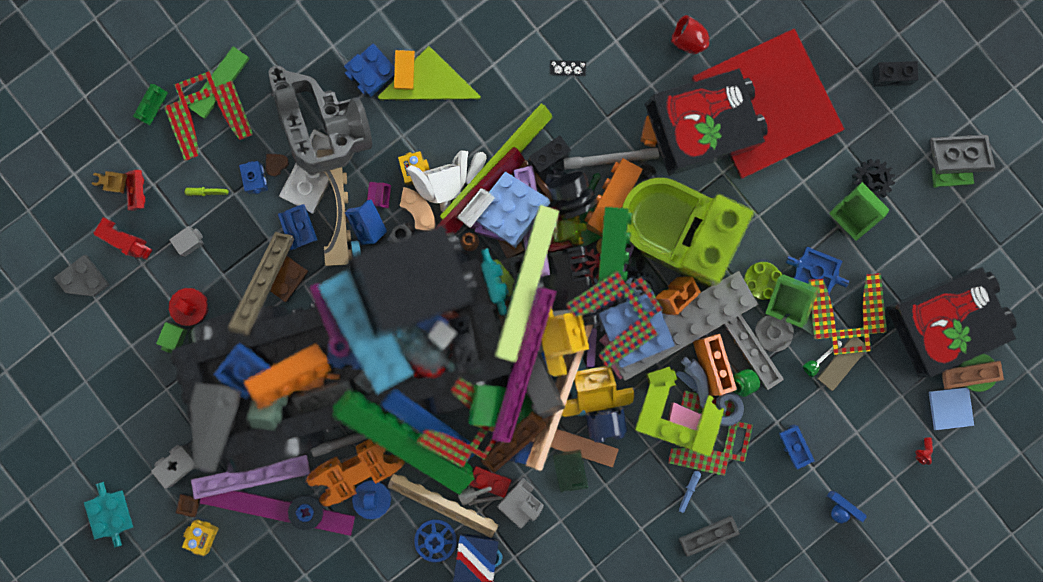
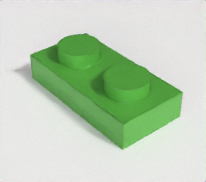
M935 168L932 169L934 188L974 184L973 172L936 174Z

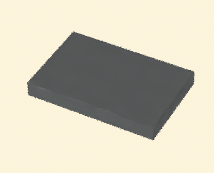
M988 135L937 137L929 140L936 174L990 172L995 169Z

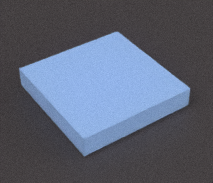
M963 387L929 392L934 430L974 426L968 388Z

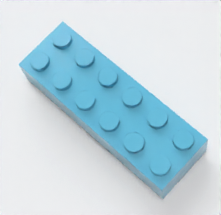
M348 270L318 286L376 393L414 373L394 334L377 340L374 339Z

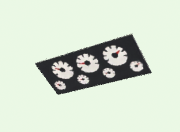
M551 60L550 75L586 76V61Z

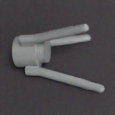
M468 485L459 495L463 506L503 499L500 496L477 499L478 495L491 491V487L475 491L474 487L470 488L471 485Z

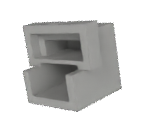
M524 478L514 486L498 506L520 528L530 518L534 521L544 507L530 493L534 487Z

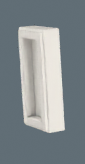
M481 188L457 218L471 228L495 197Z

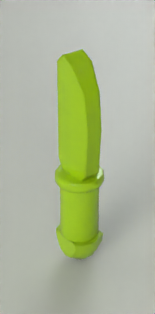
M188 187L184 190V193L187 196L228 195V190Z

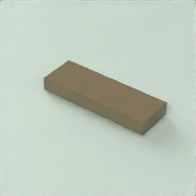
M852 337L848 339L842 348L865 346V343L858 337ZM864 352L835 355L817 377V380L830 391H834Z

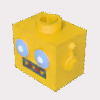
M410 152L398 157L406 186L414 184L406 170L409 166L413 165L422 172L430 170L427 159L423 160L421 152Z
M199 519L193 521L191 527L188 526L183 537L186 539L182 548L190 550L194 554L205 556L209 553L219 528L207 521L203 522Z

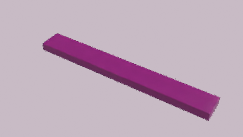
M537 287L492 439L495 441L511 442L556 291Z
M238 490L200 499V504L291 523L288 518V509L292 502ZM308 507L301 509L303 517L310 516L311 513H309ZM323 509L322 520L314 528L351 536L356 516Z

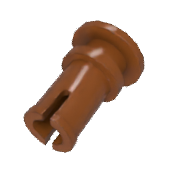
M471 232L465 233L460 241L462 248L466 251L477 249L479 246L478 236Z

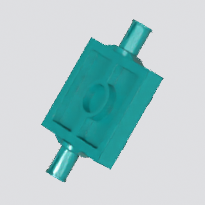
M488 249L481 250L484 261L481 265L492 301L497 304L499 315L506 314L508 312L504 301L508 299L507 294H509L507 284L502 281V267L500 264H497V261L493 262L491 260Z
M104 482L95 484L99 496L84 502L94 540L101 537H111L114 548L121 546L119 534L124 530L133 528L123 490L107 493Z

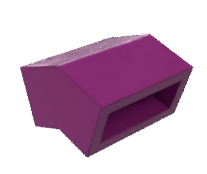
M369 182L367 200H372L376 208H388L391 185Z

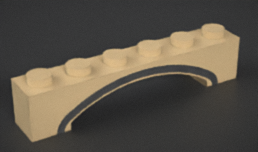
M331 149L317 150L318 158L333 154ZM341 167L324 172L331 182L337 204L335 231L329 245L324 247L325 266L346 265L352 257V249H348L347 242L351 241L350 230H346V223L349 221L344 213L345 203H348V192H344L343 184H347V174L342 172Z

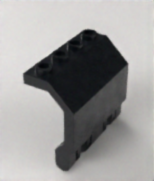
M585 246L547 253L550 275L540 277L537 287L556 291L551 306L552 311L570 310L567 304L592 288L590 276L576 279L577 276L590 274L589 270L583 269L574 272L573 264L587 262V257L572 259V257L586 255ZM521 257L512 258L509 264V270L511 275L514 276L515 282L513 283V291L523 262ZM597 310L588 312L586 314L596 313ZM598 315L582 316L584 326L599 323Z

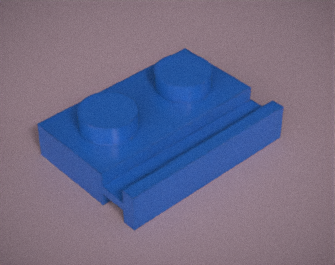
M305 204L278 214L284 233L292 235L294 238L290 250L317 241Z

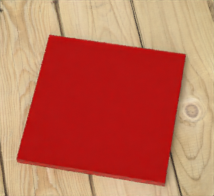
M795 28L692 77L693 82L740 68L743 78H750L754 85L755 99L751 101L756 115L762 114L765 118L768 133L767 136H764L765 142L754 150L731 157L741 179L845 130Z

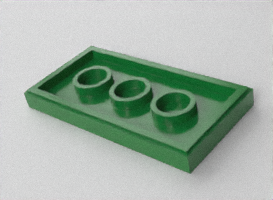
M475 384L469 424L495 427L507 387ZM526 392L515 427L531 412H534L532 408L533 400L527 396Z

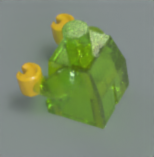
M579 215L555 223L553 230L554 242L571 241L576 246L584 243L581 231L586 230V224L580 223V220H578L580 218Z

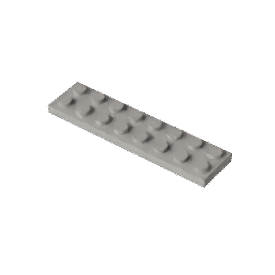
M738 271L720 281L719 284L699 293L678 315L662 314L675 346L622 368L619 367L618 362L614 364L623 380L626 381L755 307L758 303Z

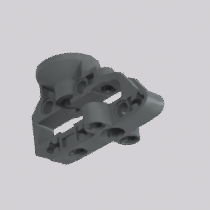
M273 66L269 69L270 86L277 107L282 130L285 131L291 153L299 167L313 175L345 167L356 152L372 149L370 128L359 97L338 102L335 92L331 90L323 92L316 80L310 76L286 71L282 66ZM310 92L314 100L317 101L325 132H328L332 155L316 158L299 109V103L295 96L296 93Z

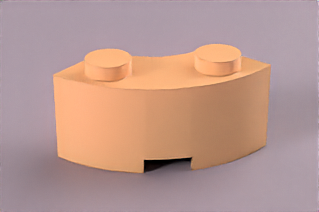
M403 187L400 207L413 215L415 229L424 232L435 228V216L428 202L417 192Z

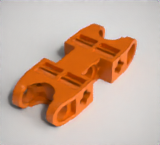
M368 439L356 446V456L343 463L339 461L337 456L322 463L309 473L306 482L309 486H328L325 493L319 497V502L322 506H331L355 495L356 484L369 477L376 484L397 472L405 464V461L396 455L394 456V454L385 455L384 452L387 449Z

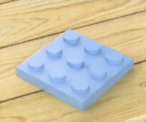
M504 172L489 191L495 199L476 222L516 248L533 226L538 207L540 205L548 207L551 202L547 197L509 173Z

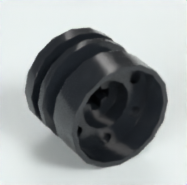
M583 170L565 174L552 181L547 187L552 199L559 200L555 206L559 210L561 218L567 219L583 214L593 208L598 202L597 198L593 195L594 191L591 188H587L590 182Z

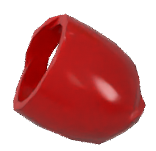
M685 15L677 22L671 41L684 52L699 54L709 47V33L702 24Z

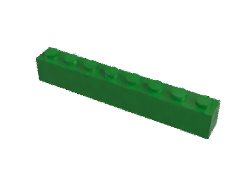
M348 390L334 406V417L460 495L474 480L473 468L469 463L466 462L463 468L420 445L418 441L423 435L422 433H416L408 424H402L391 413L382 411L377 404L366 401L360 393Z

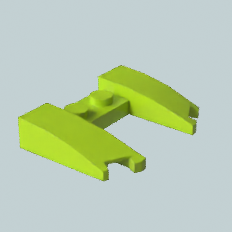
M665 381V386L654 387L653 383H650L634 430L711 456L724 409L721 408L719 410L711 402L714 398L708 395L696 430L662 419L661 415L672 382Z

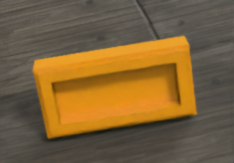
M395 50L394 89L413 90L415 51Z

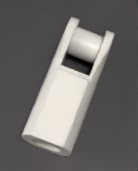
M479 152L474 154L471 166L467 172L465 184H469L484 167L487 158L485 153Z

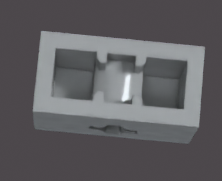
M187 445L175 446L169 451L171 455L166 459L164 457L159 459L154 464L156 467L151 472L165 489L172 487L194 468L193 452ZM174 462H177L178 464L174 469L172 466L174 465Z

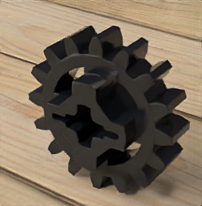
M869 159L867 163H860L861 167L855 168L857 174H853L852 177L856 181L852 185H860L863 179V183L870 190L873 188L880 189L878 192H873L879 199L880 196L884 198L887 196L886 192L892 191L889 186L895 184L894 181H891L895 174H890L892 167L886 168L887 162L880 164V159H877L873 163V160ZM867 168H876L874 171L867 170Z

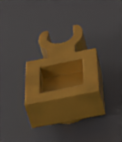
M108 171L105 172V176L98 173L93 174V176L99 177V181L97 183L92 182V185L103 186L105 191L124 193L127 174Z

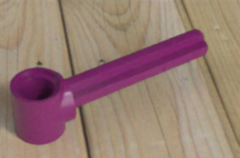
M314 284L310 287V291L331 339L329 341L331 351L338 358H346L351 352V346L346 336L341 334L336 319L318 287L321 284ZM338 344H346V349L343 352H336Z

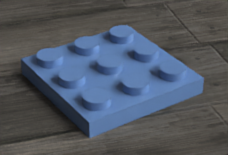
M647 294L637 297L647 313L655 308ZM629 301L598 313L610 343L625 329L640 319ZM661 311L649 318L658 335L617 361L620 368L675 346Z

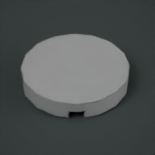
M767 315L758 321L755 327V336L763 349L769 352H779L791 344L794 329L791 323L786 322V317L780 320Z

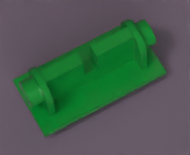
M151 84L133 117L151 125L168 92L155 84Z

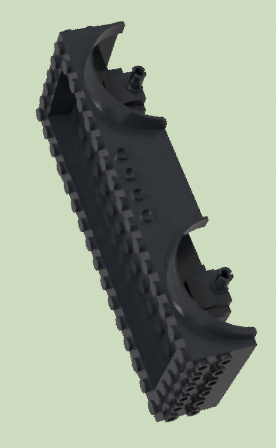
M462 251L461 256L457 257L462 272L468 270L472 274L477 290L476 293L472 294L473 302L452 312L457 317L469 315L480 371L460 374L455 364L454 354L451 355L453 349H447L446 347L442 350L447 357L451 355V362H448L445 371L440 376L434 378L424 377L416 379L412 374L379 393H376L374 389L369 394L354 381L363 369H352V365L344 366V368H333L332 364L328 363L331 371L326 374H340V379L331 380L324 378V386L348 379L354 393H360L366 401L377 404L385 413L391 412L382 407L381 401L393 390H397L431 415L466 407L452 392V388L459 378L464 379L473 386L479 384L508 387L506 374L512 373L511 369L514 365L511 361L495 356L501 337L500 331L503 329L500 319L495 318L494 313L497 312L495 302L493 303L489 298L490 291L487 281L485 282L483 277L484 271L481 265L483 262L479 263L478 259L472 260L469 253ZM316 303L311 304V308L303 310L302 307L291 310L292 314H289L285 307L263 306L248 336L231 332L228 329L236 311L214 317L192 328L188 334L189 344L172 349L171 355L172 364L176 366L178 372L176 374L177 382L183 389V393H181L182 400L188 407V421L192 422L190 402L195 384L217 385L230 388L228 385L219 382L214 374L239 343L270 367L281 363L314 344L318 345L328 360L330 337ZM427 332L418 340V342L425 341L436 344L428 337L429 333ZM294 390L287 396V403L282 407L281 421L277 423L276 429L267 430L251 427L247 418L253 402L251 395L247 399L239 397L237 409L219 460H222L228 473H241L267 467L303 454L324 442L323 429L326 432L336 430L337 425L344 423L334 417L335 405L300 415L292 397L305 391Z

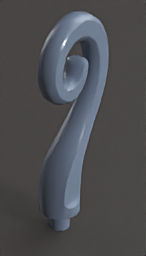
M684 357L681 363L685 366L684 371L696 382L700 404L703 409L709 395L707 375L703 367L695 359L690 361L687 357ZM732 392L719 395L716 400V407L719 410L723 408L724 412L727 410L725 401L731 400L735 406L734 412L730 416H722L720 426L734 425L743 416V402L738 395Z

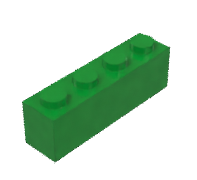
M605 207L599 283L616 271L619 272L624 282L627 283V272L624 271V263L628 264L629 252H625L626 244H630L631 232H627V225L632 223V213H629L628 208Z

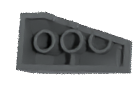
M195 384L190 402V409L192 410L191 427L193 429L194 468L215 472L237 409L240 391L224 386Z

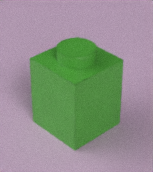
M165 322L156 344L162 346L161 350L172 353V349L182 346L188 330Z

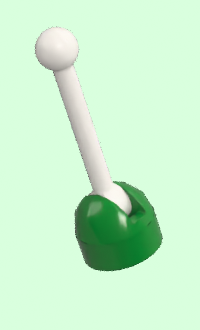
M838 340V348H840L842 342ZM833 347L817 361L811 360L802 366L810 377L818 374L820 370L819 364L833 352Z

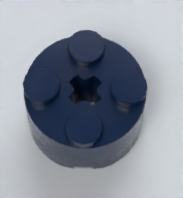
M619 407V410L614 411V408L594 411L592 415H589V413L585 414L589 438H593L594 442L606 441L608 437H613L614 439L625 437L627 426L623 407Z

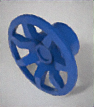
M429 520L423 523L417 530L414 539L418 554L430 562H440L450 557L457 543L453 528L442 520ZM435 523L446 527L439 533L436 530ZM432 524V532L430 534L421 531L425 526ZM448 529L452 533L453 540L444 538ZM419 534L426 538L425 543L418 545ZM444 544H453L449 553L446 554L443 548ZM426 547L430 552L429 557L424 555L420 549ZM437 552L443 555L441 558H432L433 554Z

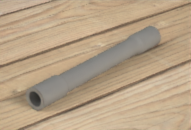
M657 147L615 154L564 158V170L619 163L622 158L628 161L659 159V151Z
M396 418V420H398L402 424L405 423L400 418ZM357 432L332 441L323 442L311 449L313 457H317L369 438Z

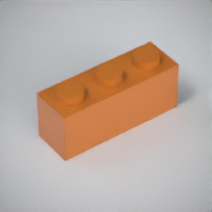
M709 335L695 340L693 344L699 364L707 375L709 395L718 396L737 390L721 335Z

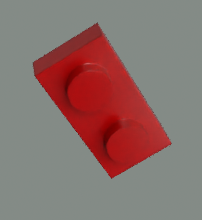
M142 170L126 172L128 211L142 209L145 204Z
M475 465L473 469L474 480L469 485L479 489L491 487V491H488L489 493L505 498L511 479Z

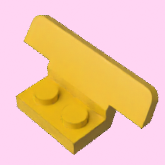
M551 307L541 341L550 375H565L567 370L563 355L587 350L589 345L582 316L574 317L572 312L554 316Z
M602 366L577 371L574 378L577 398L566 401L562 416L579 415L582 410L589 413L630 405L634 401L633 387L616 390L611 366L608 368Z

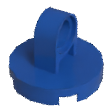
M368 480L356 488V494L353 495L352 502L354 509L360 516L367 519H376L387 512L392 498L390 490L382 482L375 484L373 480Z

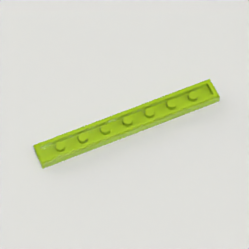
M541 103L446 208L440 215L442 220L513 147L517 148L521 153L552 119L553 116L545 105Z

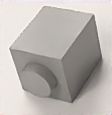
M189 226L169 239L179 255L184 257L204 244L201 240L203 236L199 230Z

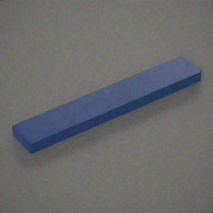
M393 390L381 401L382 407L422 434L425 430H430L454 437L468 445L472 443L397 390ZM472 453L468 460H470L476 454Z

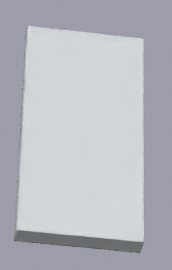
M314 129L309 138L315 156L318 158L317 150L331 149L329 137ZM295 164L279 197L297 206L305 204L307 211L314 214L330 181L324 172L311 175Z

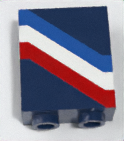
M461 533L453 582H493L499 539Z

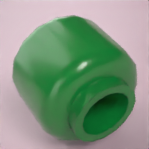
M744 369L733 375L737 390L733 391L735 394L747 397L758 391L760 380L753 370Z

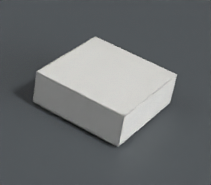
M440 320L428 337L440 348L445 349L456 335V332Z

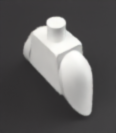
M459 151L452 164L424 172L413 165L406 169L418 193L429 202L440 203L442 212L451 204V199L456 198L461 193L465 185L468 151Z

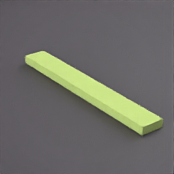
M543 205L538 207L496 350V357L511 362L516 361L559 213L557 210Z

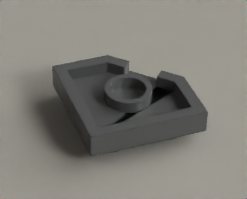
M85 254L54 277L63 291L70 294L95 297L110 285L88 255Z

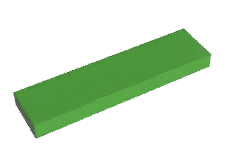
M233 46L212 74L215 85L219 86L229 81H234L250 58ZM208 81L205 83L201 90L210 87ZM212 95L193 102L188 107L206 119L217 104L215 96Z

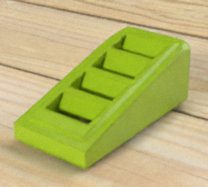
M496 259L494 261H497V264H500L503 270L502 281L507 284L509 290L507 297L513 296L514 278L502 263Z

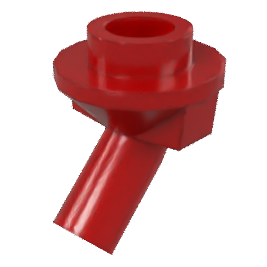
M926 437L924 438L925 450H916L915 454L917 455L916 459L921 464L931 465V455L933 453L932 438Z

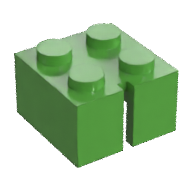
M862 182L848 196L842 199L829 214L857 241L881 221L889 209Z
M781 275L776 282L765 314L782 320L789 313L790 315L787 317L786 322L803 328L808 321L819 288L789 276Z

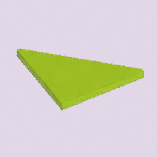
M430 46L414 60L413 90L394 89L393 81L378 96L379 100H479L481 98Z

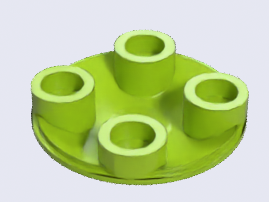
M757 262L748 268L744 281L754 298L760 300L771 299L776 282L782 273L769 262Z

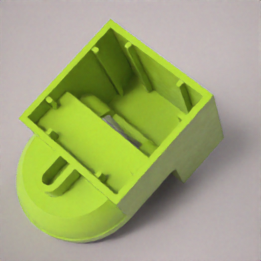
M652 178L638 184L628 194L622 208H628L629 213H632V223L627 225V232H631L630 242L641 251V255L685 277H693L695 282L708 288L720 283L754 211L720 194L710 198L668 178ZM694 218L703 220L694 233L690 247L683 245L682 242Z

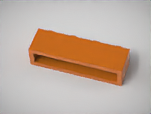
M624 158L619 163L615 162L611 169L613 175L611 179L607 178L602 188L605 190L602 196L598 194L596 197L598 202L595 205L594 211L588 212L584 220L587 222L584 228L602 237L605 207L622 208L626 197L643 170L642 168Z
M314 344L244 383L260 410L271 405L274 401L288 396L294 390L306 386L318 377L324 376L331 370L328 360L318 345Z

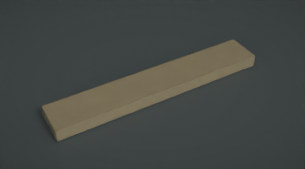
M274 233L228 327L231 332L249 335L294 241L292 235Z

